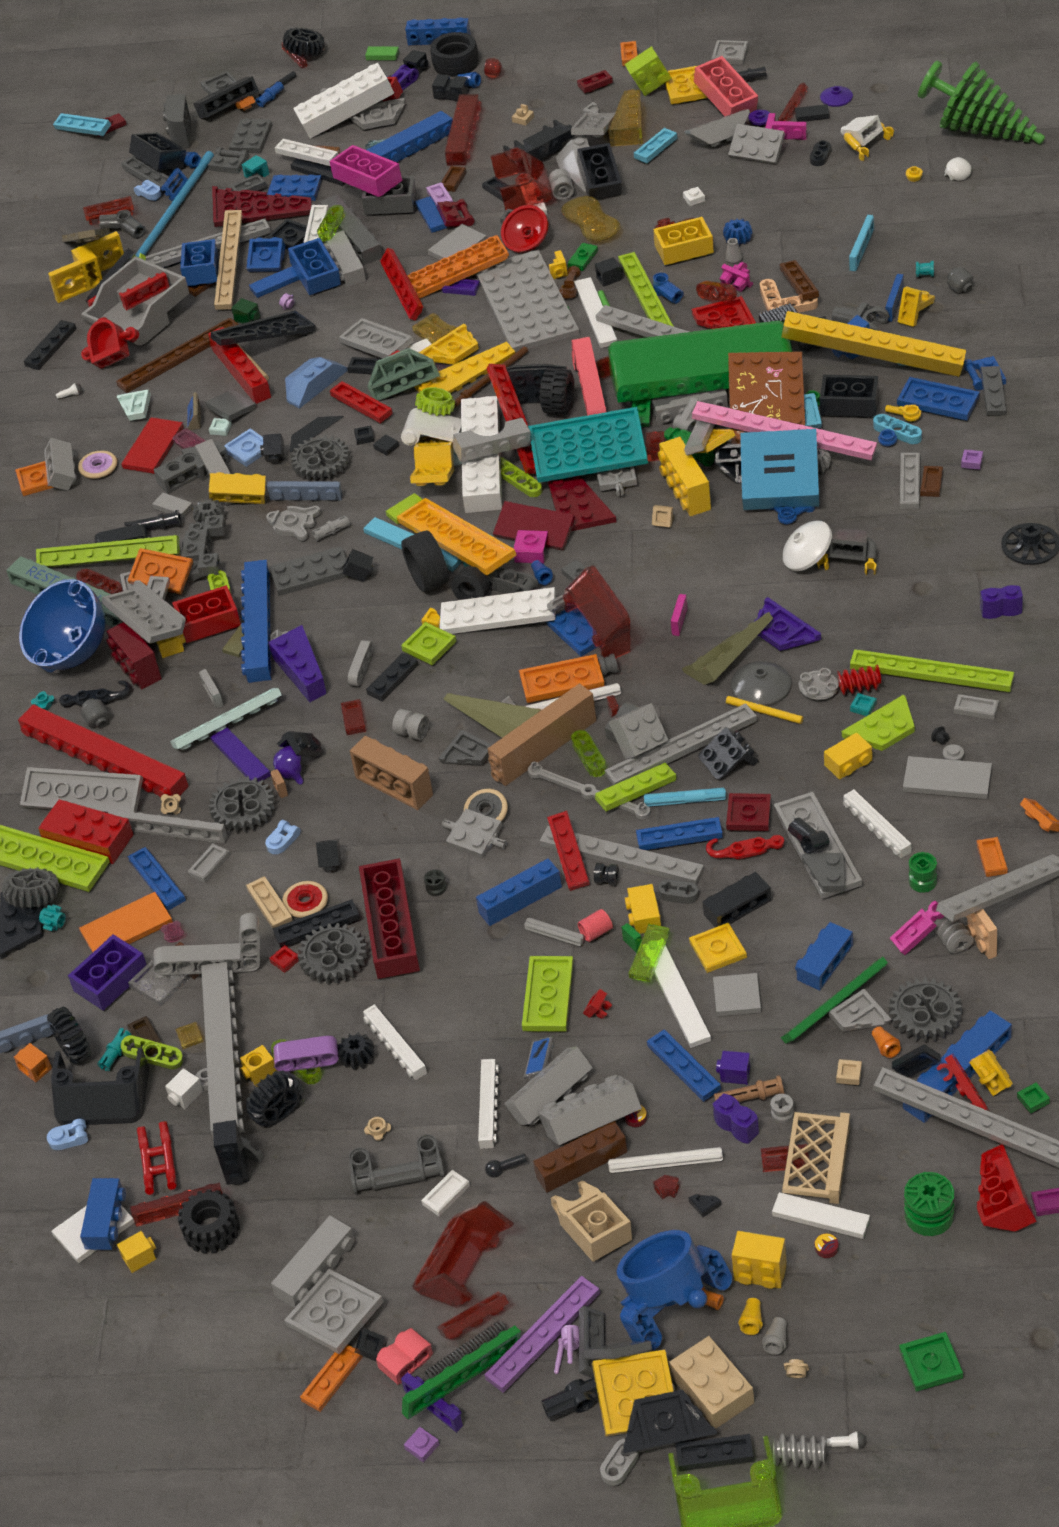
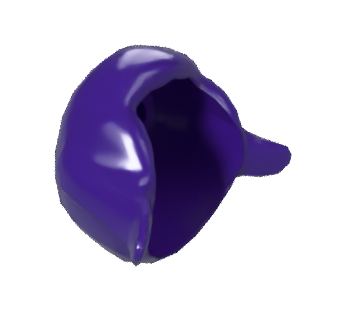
M291 746L280 749L273 758L275 770L278 769L282 778L294 779L299 785L303 784V779L300 775L301 756L296 755Z

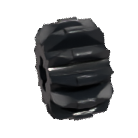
M357 1032L356 1035L352 1036L349 1033L348 1038H341V1043L337 1044L338 1058L346 1068L351 1066L355 1070L357 1066H360L363 1069L364 1064H371V1058L375 1057L374 1043L367 1034L361 1036Z

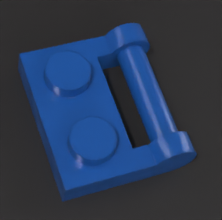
M994 356L975 361L970 359L964 361L963 368L965 371H968L976 390H983L982 379L979 378L976 370L978 369L980 372L981 367L999 366ZM1000 368L1002 385L1006 384V377Z

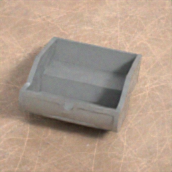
M135 256L101 284L93 305L81 314L84 322L93 325L99 318L105 317L121 326L124 331L128 327H133L139 331V338L132 343L143 345L169 324L167 312L189 294L186 278ZM164 272L167 275L169 283L167 290L127 311L124 309L119 296L120 292L124 293L128 288L132 289L134 286L148 280L149 277L153 278L156 276V273Z

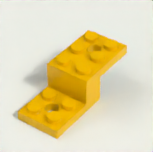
M117 231L71 250L74 262L48 273L56 301L60 303L89 291L98 285L102 280L101 272L112 268L124 254ZM106 250H110L107 255H103ZM68 279H72L69 284H65Z
M421 436L414 446L415 470L410 476L411 483H416V486H425L427 483L444 485L445 482H448L454 472L453 442L430 436Z

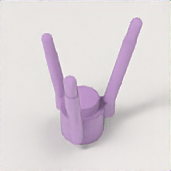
M566 1325L561 1329V1338L558 1339L555 1374L559 1373L564 1348L567 1350L568 1363L572 1364L573 1351L579 1347V1327L576 1325Z

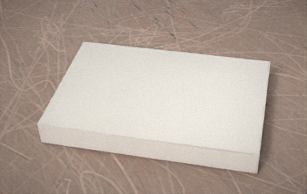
M122 1205V1218L117 1223L118 1235L135 1223L132 1216ZM86 1206L52 1230L53 1236L78 1264L97 1251L85 1250L80 1238Z

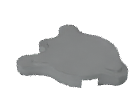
M287 506L286 511L281 513L279 510L269 512L266 518L277 534L295 536L298 540L304 541L308 538L305 529L315 526L314 518L320 515L321 511L318 506L309 508Z

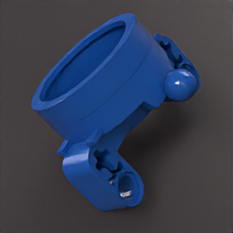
M681 1230L660 1232L639 1242L624 1255L617 1267V1276L628 1294L620 1302L624 1306L620 1313L621 1322L633 1342L651 1341L652 1350L657 1349L661 1344L662 1335L652 1318L664 1307L674 1304L683 1305L689 1302L694 1308L704 1307L707 1302V1295L701 1290L703 1288L702 1281L704 1284L719 1290L729 1288L732 1283V1274L719 1251L703 1245L696 1247L690 1235Z

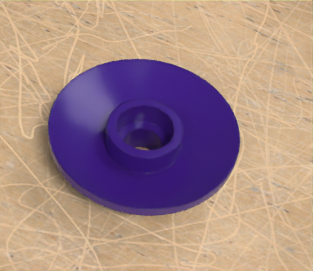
M842 86L829 87L820 94L821 102L831 107L844 106L853 99L852 91Z

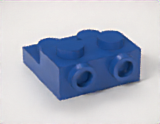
M283 238L250 239L247 271H281V264L285 254Z

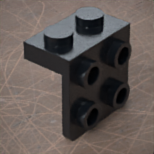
M727 727L698 755L704 765L719 781L723 780L743 759L752 766L759 761L754 755L756 751L748 743L745 744L743 742L745 740L743 735L738 731L734 733Z

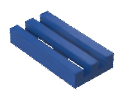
M177 168L169 176L161 190H165L166 196L169 195V199L172 201L188 178ZM182 178V179H183L182 182L179 184V186L176 188V190H175L174 192H172V190L174 189V187L178 184V182H179L180 179Z

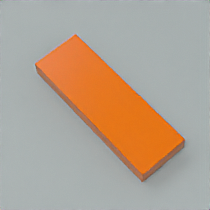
M348 1344L340 1354L334 1352L300 1396L301 1401L321 1412L363 1356L355 1353V1348Z

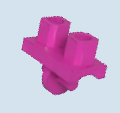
M741 262L733 267L726 264L722 265L723 273L719 279L723 285L729 286L733 280L735 282L732 285L737 291L742 292L746 286L751 288L753 282L749 279L750 270L747 269L746 263Z

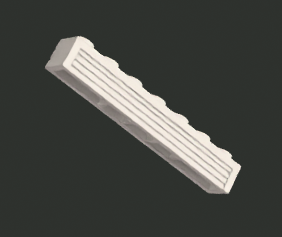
M854 789L843 796L844 806L851 810L852 814L857 816L861 823L865 824L871 832L873 831L877 838L881 839L895 855L903 858L912 852L911 843Z
M374 1004L364 1010L363 1019L365 1023L370 1025L373 1033L376 1032L378 1034L379 1040L384 1042L387 1050L392 1051L393 1057L399 1060L401 1067L406 1068L409 1077L417 1080L426 1075L427 1071L424 1063Z
M495 1059L481 1060L478 1137L480 1149L494 1148V1142H497V1135L495 1134L497 1122H495V1119L498 1118V1113L495 1107H498V1099H496L498 1087H496V1084H499V1078L496 1076V1073H499V1065L496 1064Z

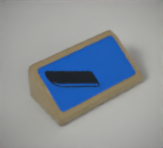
M196 392L193 393L187 406V430L200 429L201 406Z

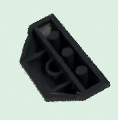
M741 444L719 445L715 448L716 465L735 483H742Z

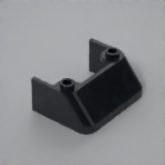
M141 1047L137 1050L135 1066L121 1068L116 1075V1081L73 1083L74 1076L72 1072L66 1068L60 1051H56L51 1086L54 1116L57 1123L63 1126L71 1124L76 1119L85 1120L86 1125L123 1124L139 1121L143 1116L149 1075V1066L143 1048Z

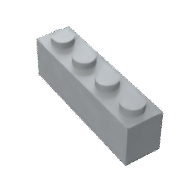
M344 230L325 236L326 243H324V246L339 269L340 281H344L346 287L365 282L364 268Z
M577 1046L567 1048L504 1104L519 1125H533L540 1119L538 1111L543 1110L544 1105L556 1102L560 1096L564 1097L572 1091L571 1087L576 1082L580 1083L588 1077L587 1072L593 1067Z
M329 1215L272 1281L271 1286L274 1295L295 1308L326 1271L334 1268L341 1256L352 1248L355 1239L351 1227Z

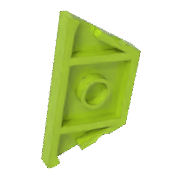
M902 695L841 732L844 739L857 732L874 749L883 751L914 733L915 726L906 697Z

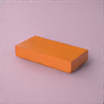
M998 837L977 840V848L986 877L1007 874L1008 869Z

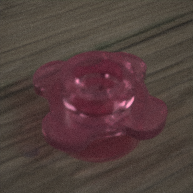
M174 921L161 927L160 930L164 933L165 941L176 942L184 935L179 921Z

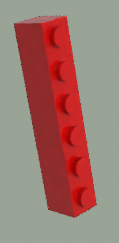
M211 332L208 333L212 351L252 401L258 404L271 398L268 381L239 345L235 343L220 346L210 338Z

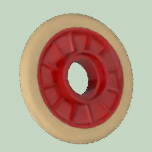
M303 881L287 889L283 895L282 903L291 916L302 918L323 910L328 901V894L321 884L313 881ZM303 897H310V900L307 902L300 901Z

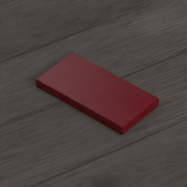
M504 501L493 536L515 541L518 530L548 531L545 547L564 551L575 516L573 514Z

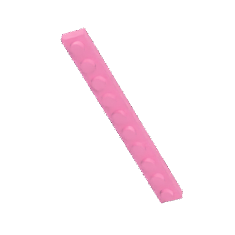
M697 401L692 412V419L747 432L816 429L817 448L867 460H872L877 448V442Z

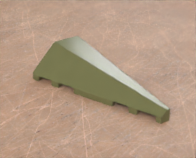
M770 612L763 614L755 622L748 624V627L744 630L736 632L722 641L709 652L698 657L695 662L683 667L682 670L703 685L715 681L773 619Z
M447 693L444 697L445 701L502 738L541 711L538 708L472 698L453 693Z

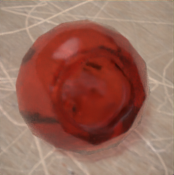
M488 58L485 62L484 74L489 78L499 76L502 71L501 62L496 58Z

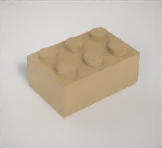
M710 1336L669 1361L671 1378L681 1390H684L694 1406L699 1408L703 1413V1417L715 1429L754 1404L753 1387Z

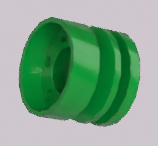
M923 1172L916 1174L908 1180L904 1188V1218L908 1227L915 1233L923 1236L940 1235L951 1227L954 1221V1188L945 1176L935 1172Z

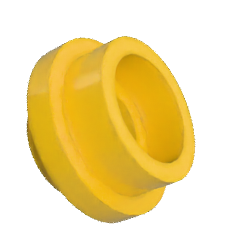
M916 166L906 170V177L912 182L919 181L923 175L922 169Z

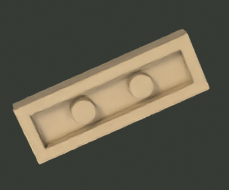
M265 876L246 885L248 892L272 928L293 921L292 916Z

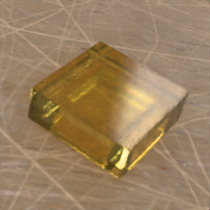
M196 1022L175 1029L182 1049L203 1042Z

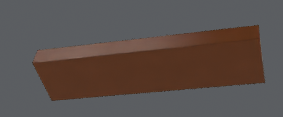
M796 260L779 264L781 272L802 301L819 297V291Z

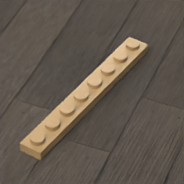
M242 210L225 211L214 303L215 310L231 309L233 307Z

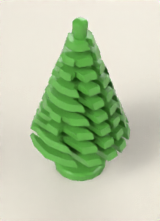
M935 61L928 70L917 96L923 99L927 97L932 88H935L951 97L943 112L944 116L940 121L941 125L939 127L941 129H946L950 126V130L956 131L961 127V131L968 132L971 129V133L978 134L983 128L981 135L987 136L993 130L992 133L994 134L992 137H999L1004 127L1007 126L1003 133L1004 139H1009L1015 130L1017 131L1013 137L1015 141H1019L1024 134L1026 136L1023 142L1029 143L1032 139L1038 144L1043 143L1045 136L1035 132L1037 127L1034 124L1029 129L1027 128L1030 121L1027 116L1023 118L1021 123L1018 122L1023 114L1019 108L1011 118L1016 104L1011 100L1006 106L1007 99L1009 98L1005 92L1001 96L999 95L1001 93L999 85L991 89L995 81L992 78L990 79V77L987 79V72L984 69L980 71V65L977 61L972 63L962 77L964 79L958 83L956 88L938 78L942 70V63L940 61Z

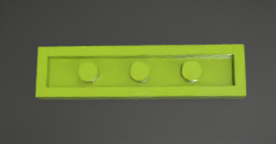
M663 763L595 793V800L605 811H608L676 781V774L666 763Z

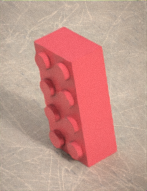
M723 56L695 67L694 83L724 116L749 109L750 113L757 110L758 95Z

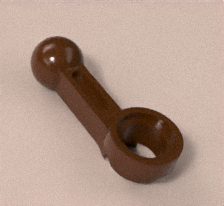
M571 266L567 271L568 277L559 290L563 298L577 296L574 281L581 275V270L577 266Z

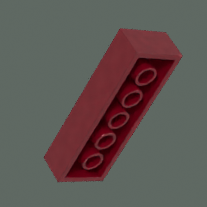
M400 858L359 866L377 979L420 971Z

